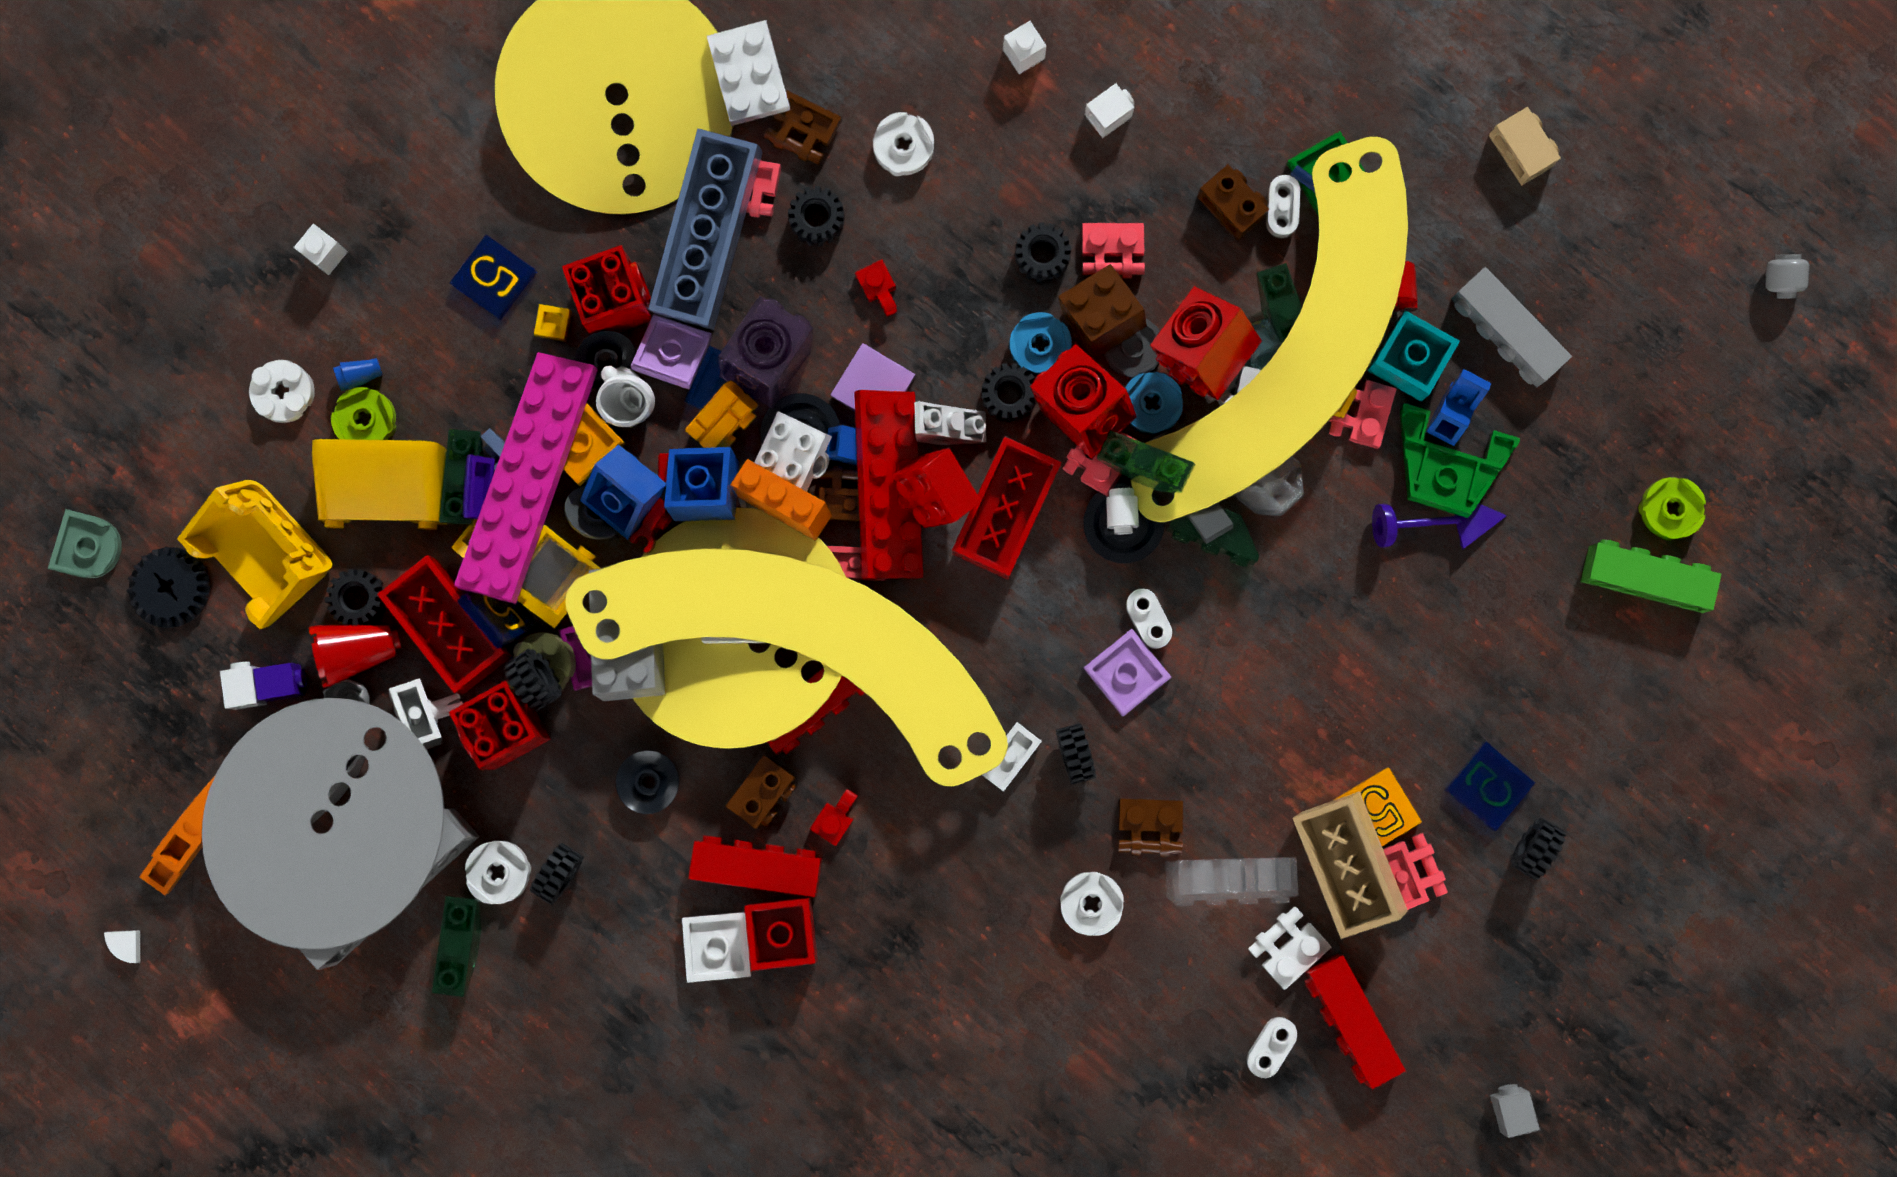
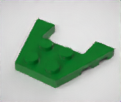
M1404 403L1400 409L1407 500L1468 518L1514 449L1520 443L1521 438L1493 430L1489 436L1484 459L1424 441L1431 411Z

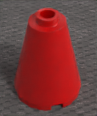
M315 625L309 627V634H316V637H313L314 643H311L319 678H327L322 681L323 688L331 687L397 656L396 649L401 648L398 631H391L390 625Z

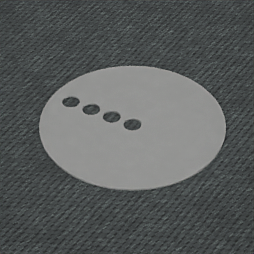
M324 698L300 702L270 715L248 731L232 748L217 771L207 796L202 821V845L207 872L215 891L228 911L241 924L264 939L279 945L311 950L329 949L359 941L377 932L401 914L413 901L427 880L437 858L444 825V802L438 773L430 755L417 736L396 717L373 705L351 699ZM372 728H381L386 733V743L381 749L371 751L365 746V735ZM356 755H363L369 763L367 773L361 778H352L347 772L348 761ZM337 783H346L351 789L349 801L343 806L333 805L329 799L330 789ZM321 810H326L333 816V826L324 834L316 833L311 826L313 816Z

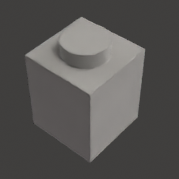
M1510 1084L1499 1087V1093L1490 1095L1501 1134L1510 1138L1540 1130L1528 1090L1522 1087L1518 1088L1517 1084Z

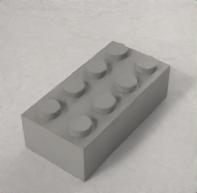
M594 569L588 571L589 573H592L601 569ZM593 590L589 592L590 613H600L605 609L607 598L601 591ZM611 619L602 620L596 627V635L603 642H612L620 634L618 623ZM663 643L640 649L616 659L604 660L591 655L592 692L599 699L612 701L665 695Z

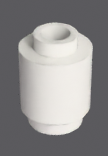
M1133 488L1110 489L1109 497L1106 498L1107 528L1114 529V534L1117 535L1132 534L1133 528L1139 527L1138 497L1134 496Z

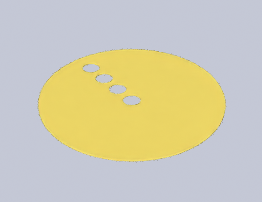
M537 0L523 13L509 33L501 50L496 70L495 102L497 115L505 140L514 157L534 181L549 193L567 203L589 211L606 214H633L654 210L677 200L680 195L697 129L729 137L733 129L707 40L708 35L718 32L707 17L689 0ZM620 83L626 87L628 99L624 104L616 106L607 101L605 91L609 85ZM624 113L633 119L634 128L630 134L619 136L613 132L611 121L617 114ZM624 144H632L639 150V161L633 166H624L617 159V151ZM637 174L644 179L646 187L641 195L632 197L623 190V181L628 175Z
M736 508L735 520L685 521L660 537L650 553L642 555V557L663 552L695 549L749 550L790 557L845 576L841 565L820 538L814 541L755 508ZM702 638L682 639L663 643L665 695L633 699L654 723L682 740L712 748H745L777 739L807 721L828 700L837 687L842 675L821 663L824 667L822 679L816 683H808L802 678L801 670L805 663L814 659L798 652L795 664L789 668H782L775 662V653L780 648L776 645L770 644L766 651L756 653L750 649L748 643L704 644Z

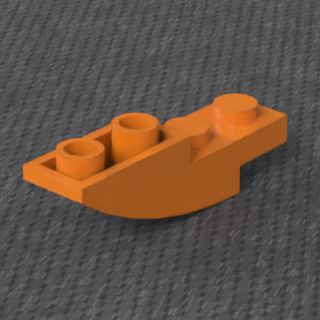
M215 776L176 821L151 855L153 858L139 876L163 895H167L172 891L203 847L202 821L204 808Z

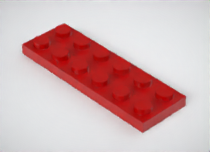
M855 391L862 579L923 578L921 524L914 518L912 507L907 499L898 492L897 483L892 477L893 474L918 457V445L915 435V392Z

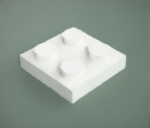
M745 912L682 918L687 983L752 976Z

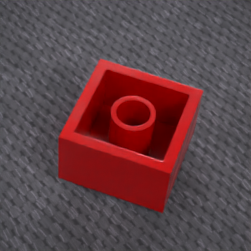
M950 448L919 455L892 475L897 483L898 492L907 499L913 509L914 518L924 528L954 523L982 502Z
M811 897L753 903L744 906L751 971L814 964L818 961Z

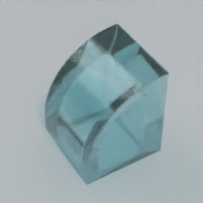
M1268 318L1251 323L1262 340L1261 344L1247 361L1251 368L1262 370L1281 346Z

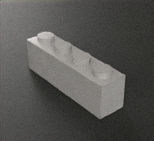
M1486 267L1451 298L1455 302L1456 310L1462 316L1469 317L1477 325L1478 333L1485 339H1490L1498 347L1497 350L1500 356L1508 362L1512 361L1520 370V376L1529 384H1534L1536 387L1540 386L1572 357Z

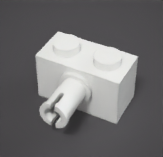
M420 678L389 689V697L397 719L417 736L426 749L440 745L441 734L436 723H438V719L449 716V711L463 704L460 701V695L453 694L431 702L430 699H427Z

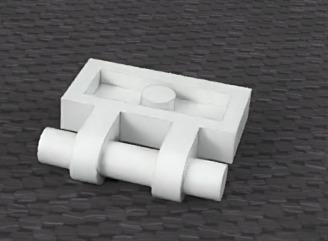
M1295 906L1287 914L1283 912L1277 917L1278 922L1266 933L1261 932L1256 936L1255 939L1257 941L1248 948L1256 958L1265 950L1271 957L1262 966L1284 990L1332 948L1311 923L1308 922L1300 930L1296 927L1295 923L1303 914ZM1287 931L1292 938L1278 949L1274 942Z

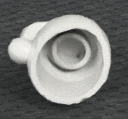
M612 366L604 367L601 371V377L605 382L599 388L596 397V407L602 419L618 427H633L644 422L651 415L655 406V396L651 387L629 368L623 366L616 369Z

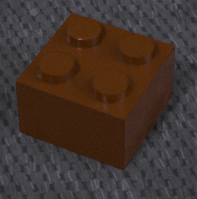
M1111 264L1058 296L1063 316L1094 358H1097L1147 327L1143 306Z

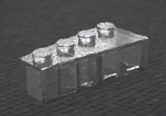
M1296 857L1165 861L1167 899L1175 902V906H1193L1194 901L1207 900V905H1225L1227 899H1238L1239 904H1257L1258 898H1270V903H1289V897L1298 896Z

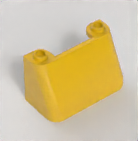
M312 440V461L318 520L325 523L324 527L344 528V523H350L351 520L411 521L417 523L418 529L437 530V525H447L449 478L447 488L448 470L450 469V451L439 443L411 440Z
M244 480L215 488L177 538L186 548V551L195 558L204 559L214 556L251 596L252 600L246 605L245 611L248 619L259 629L272 625L325 577L332 568V562L328 555L262 484L253 480Z

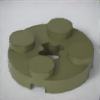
M544 632L534 633L515 645L513 658L530 648V650L534 649L536 654L539 652L544 659L550 660L549 667L554 669V675L559 678L560 682L558 684L561 685L562 690L566 687L564 685L569 681V678L573 677L576 668L574 651L558 635Z

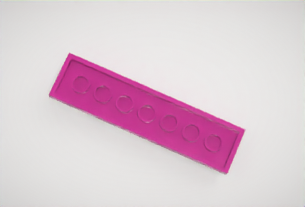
M537 352L454 584L457 588L516 604L598 371L594 365Z

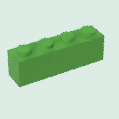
M1602 539L1600 542L1588 547L1581 582L1699 613L1714 610L1721 574L1712 572L1711 566L1700 563H1692V566L1681 564L1680 558L1669 555H1662L1661 558L1650 556V551L1643 548L1632 547L1631 550L1619 548L1620 543L1612 540Z

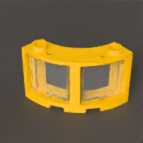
M477 519L470 523L451 547L462 558L465 556ZM544 524L517 600L555 628L567 614L566 595L573 582L589 574L588 570L601 569L592 562L596 556L582 545L578 549L574 548Z

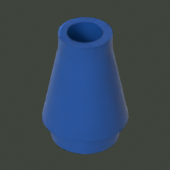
M377 358L340 362V366L333 368L341 391L360 387L377 377L383 376Z

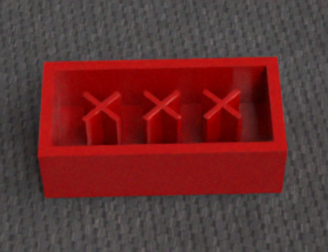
M1004 436L978 492L982 502L970 510L952 548V555L1009 580L1062 462Z
M426 555L377 595L453 693L464 695L511 658L512 655L461 589L454 586L455 582L439 561Z

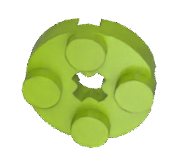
M357 387L343 393L337 400L338 404L331 415V425L339 439L388 440L396 432V413L391 401L378 391L369 388ZM362 411L367 415L371 414L369 424L366 426L363 424L357 425L356 420L360 419L359 413Z
M1669 477L1653 483L1645 491L1638 509L1646 527L1656 536L1670 541L1690 536L1702 526L1706 514L1704 515L1706 501L1701 489L1692 481L1684 478ZM1668 501L1671 504L1677 502L1680 505L1677 508V511L1680 513L1678 516L1675 514L1670 515L1667 512Z

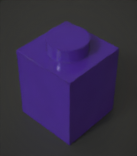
M286 663L253 669L257 700L268 702L305 696L304 688L307 687V676L305 670L301 669L300 664Z

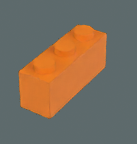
M749 459L745 461L730 484L738 498L816 541L832 517L826 502Z

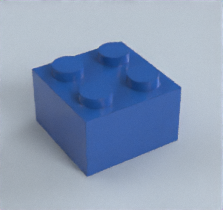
M618 444L594 465L580 501L628 540L643 525L642 521L658 499L661 498L667 484L656 473L650 471L639 462L633 454L627 452Z
M731 447L669 449L664 507L674 521L735 520L737 495L730 484L739 472V461Z

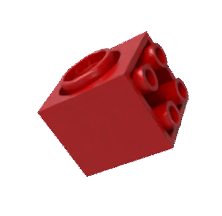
M622 245L562 266L582 325L589 334L599 330H613L620 333L651 321L652 315L650 310H648L651 297L637 262H631Z
M1194 286L1152 341L1150 347L1157 355L1156 361L1169 371L1167 375L1173 378L1178 385L1182 386L1183 383H1186L1201 397L1209 395L1219 400L1261 344L1262 340L1241 308Z
M1077 344L1070 350L1062 352L1056 362L1047 371L1038 374L1030 386L1041 412L1091 459L1137 417L1127 389Z
M505 680L449 711L457 728L458 736L467 753L475 761L478 769L497 770L551 740L535 709L529 708L528 703L524 704L521 701L522 697L516 695V689L510 686L509 681Z

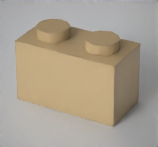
M1528 107L1496 125L1489 134V137L1521 186L1552 168L1561 159L1558 146L1552 139H1548L1542 129L1540 118L1535 113H1531Z

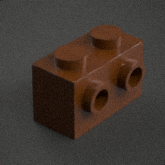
M1227 164L1200 188L1197 197L1231 235L1239 241L1266 217L1269 208L1264 196L1258 191L1253 192L1246 184L1247 179L1238 169L1233 170Z
M763 755L727 803L726 807L755 829H759L761 825L767 827L778 813L774 810L781 799L786 802L795 791L797 786L793 782L796 777L767 755Z

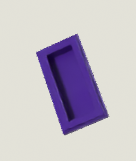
M476 455L467 456L463 498L464 518L478 520L494 475V458Z

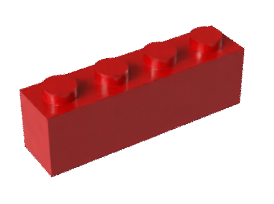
M824 668L806 682L816 683L820 681L824 675ZM842 676L828 700L815 714L791 732L767 743L776 754L782 751L785 755L789 754L801 744L798 739L807 731L810 735H813L825 725L823 721L825 717L832 712L837 716L850 705L848 702L849 698L856 693L862 696L865 692L849 679Z
M703 835L702 841H694L688 878L690 880L810 897L817 896L822 858L815 857L816 851L797 848V854L784 853V846L766 844L765 850L753 848V842L734 840V845L721 844V837Z
M1336 953L1307 969L1305 973L1308 979L1304 983L1313 998L1319 997L1324 1007L1320 1009V1013L1329 1027L1334 1025L1339 1034V1037L1335 1038L1342 1053L1344 1055L1349 1054L1355 1065L1351 1067V1070L1359 1084L1361 1085L1365 1082L1369 1088L1374 1089L1405 1072L1406 1070L1345 957Z

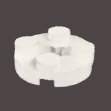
M904 112L894 113L883 119L877 127L873 140L874 154L879 164L894 176L915 174L922 170L933 157V132L928 123L919 116L907 115ZM901 137L905 141L909 139L912 141L909 149L906 151L896 148L899 144L898 139Z
M275 360L256 368L252 373V380L249 386L251 403L258 414L274 422L288 423L299 419L304 415L302 413L307 409L308 405L311 406L314 400L315 389L311 377L302 367L287 360ZM280 384L289 388V392L284 393L283 399H280L275 394V389Z
M496 840L484 843L474 849L466 861V884L471 894L478 900L488 904H503L516 899L523 893L529 882L531 865L525 853L511 842ZM492 865L496 867L503 865V873L505 874L503 879L497 878L494 881L491 878L493 872L490 868Z
M1085 872L1076 875L1065 885L1060 897L1061 913L1066 923L1074 931L1087 936L1103 935L1111 931L1121 919L1124 903L1123 894L1117 883L1110 877L1098 872ZM1088 895L1092 898L1098 896L1100 902L1097 904L1099 910L1095 913L1091 909L1085 911L1083 908L1086 904L1085 897Z

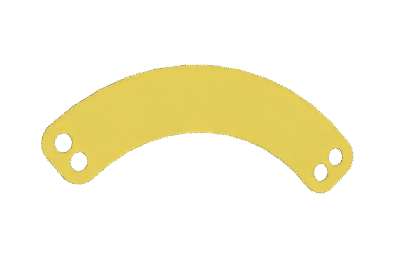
M1366 137L1332 148L1323 153L1316 161L1312 171V178L1319 215L1318 252L1311 286L1301 312L1287 338L1272 359L1234 397L1204 418L1176 432L1146 442L1133 453L1129 462V475L1132 488L1134 489V496L1138 497V509L1147 519L1154 522H1169L1208 508L1254 484L1281 466L1308 443L1340 409L1364 375L1383 340L1395 308L1406 261L1408 236L1406 187L1397 149L1390 141L1381 137ZM1372 152L1379 154L1382 158V165L1377 171L1367 173L1361 170L1359 162L1365 154ZM1340 162L1349 164L1352 168V173L1346 181L1338 183L1330 179L1329 171L1333 165ZM1154 456H1161L1168 463L1166 472L1160 477H1151L1145 470L1147 461ZM1162 484H1167L1174 489V499L1165 506L1156 505L1152 500L1154 489Z
M695 549L663 552L614 564L578 578L567 592L565 603L571 622L584 649L596 658L604 660L616 659L649 646L675 640L703 637L740 638L765 642L796 651L823 663L849 679L870 696L893 720L909 742L927 776L937 784L943 786L963 784L996 768L1006 755L1008 742L1004 729L985 695L956 657L932 632L902 608L865 585L829 569L786 556L749 550ZM598 590L606 596L607 605L600 613H590L583 606V598L588 592ZM611 619L618 623L620 634L616 640L603 642L598 639L596 627L602 620ZM976 732L986 734L991 742L989 751L982 756L973 755L967 747L969 736ZM954 746L959 749L962 760L958 767L946 769L940 765L938 754L943 747Z

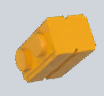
M730 380L718 390L685 430L704 448L730 447L737 439L733 434L738 428L741 427L745 430L756 418L753 411L758 407V404L748 394H745L734 381Z

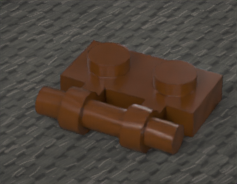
M787 90L786 95L790 111L773 116L774 121L782 124L779 132L769 127L765 132L764 138L773 142V146L780 150L785 148L797 154L798 159L806 163L811 161L819 165L824 154L815 150L814 147L817 142L829 147L842 122V117ZM793 130L807 137L803 144L790 138Z
M834 465L833 468H827L820 479L832 480V488H819V499L826 502L832 514L829 521L860 522L858 489H842L843 481H858L857 469H844L843 465Z
M1119 798L1118 830L1131 831V840H1118V852L1130 853L1131 856H1141V853L1159 854V857H1169L1170 854L1182 855V842H1170V832L1183 833V801ZM1141 831L1159 832V841H1141Z

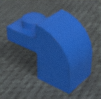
M1463 369L1443 395L1426 432L1455 446L1468 428L1475 409L1488 393L1491 383Z

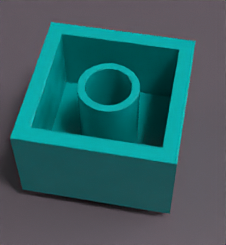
M1405 310L1397 318L1367 371L1415 399L1423 401L1430 395L1460 341Z

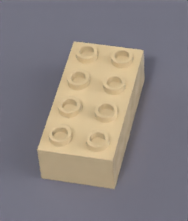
M1360 791L1305 810L1293 817L1341 939L1400 920L1408 912Z

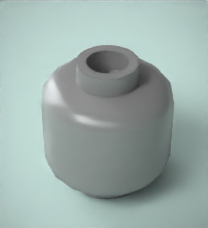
M1802 254L1775 255L1774 260H1770L1767 263L1765 287L1770 292H1777L1776 298H1796L1797 292L1805 291L1808 288L1809 262L1801 259Z

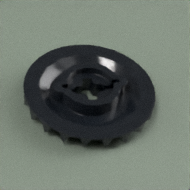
M795 393L777 400L767 410L761 423L760 439L763 444L778 411L828 434V428L840 426V423L833 408L823 399L807 393Z
M1117 483L1113 489L1132 488V484ZM1097 492L1088 503L1083 518L1087 542L1095 553L1102 556L1105 560L1117 564H1130L1150 555L1162 539L1165 522L1151 521L1143 516L1138 509L1139 527L1133 528L1132 534L1117 535L1114 534V530L1109 532L1108 530L1110 529L1107 528V496ZM1152 495L1153 502L1160 506L1157 499Z
M164 547L152 550L148 555L141 556L140 562L133 566L132 575L128 577L129 588L126 591L129 593V603L135 609V614L139 615L145 622L157 627L174 628L189 623L201 613L210 594V579L206 567L199 558L191 556L186 550L181 548ZM161 579L168 582L174 581V584L171 586L174 595L161 592L164 588Z

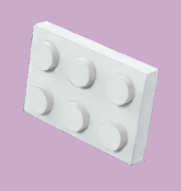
M766 20L707 36L731 126L790 111Z

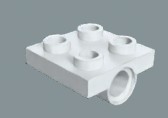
M778 411L754 463L807 492L812 479L820 478L828 468L829 455L825 451L832 436Z

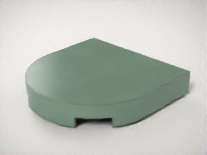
M66 509L48 569L89 579L107 574L115 567L122 552V542L117 529L104 519Z

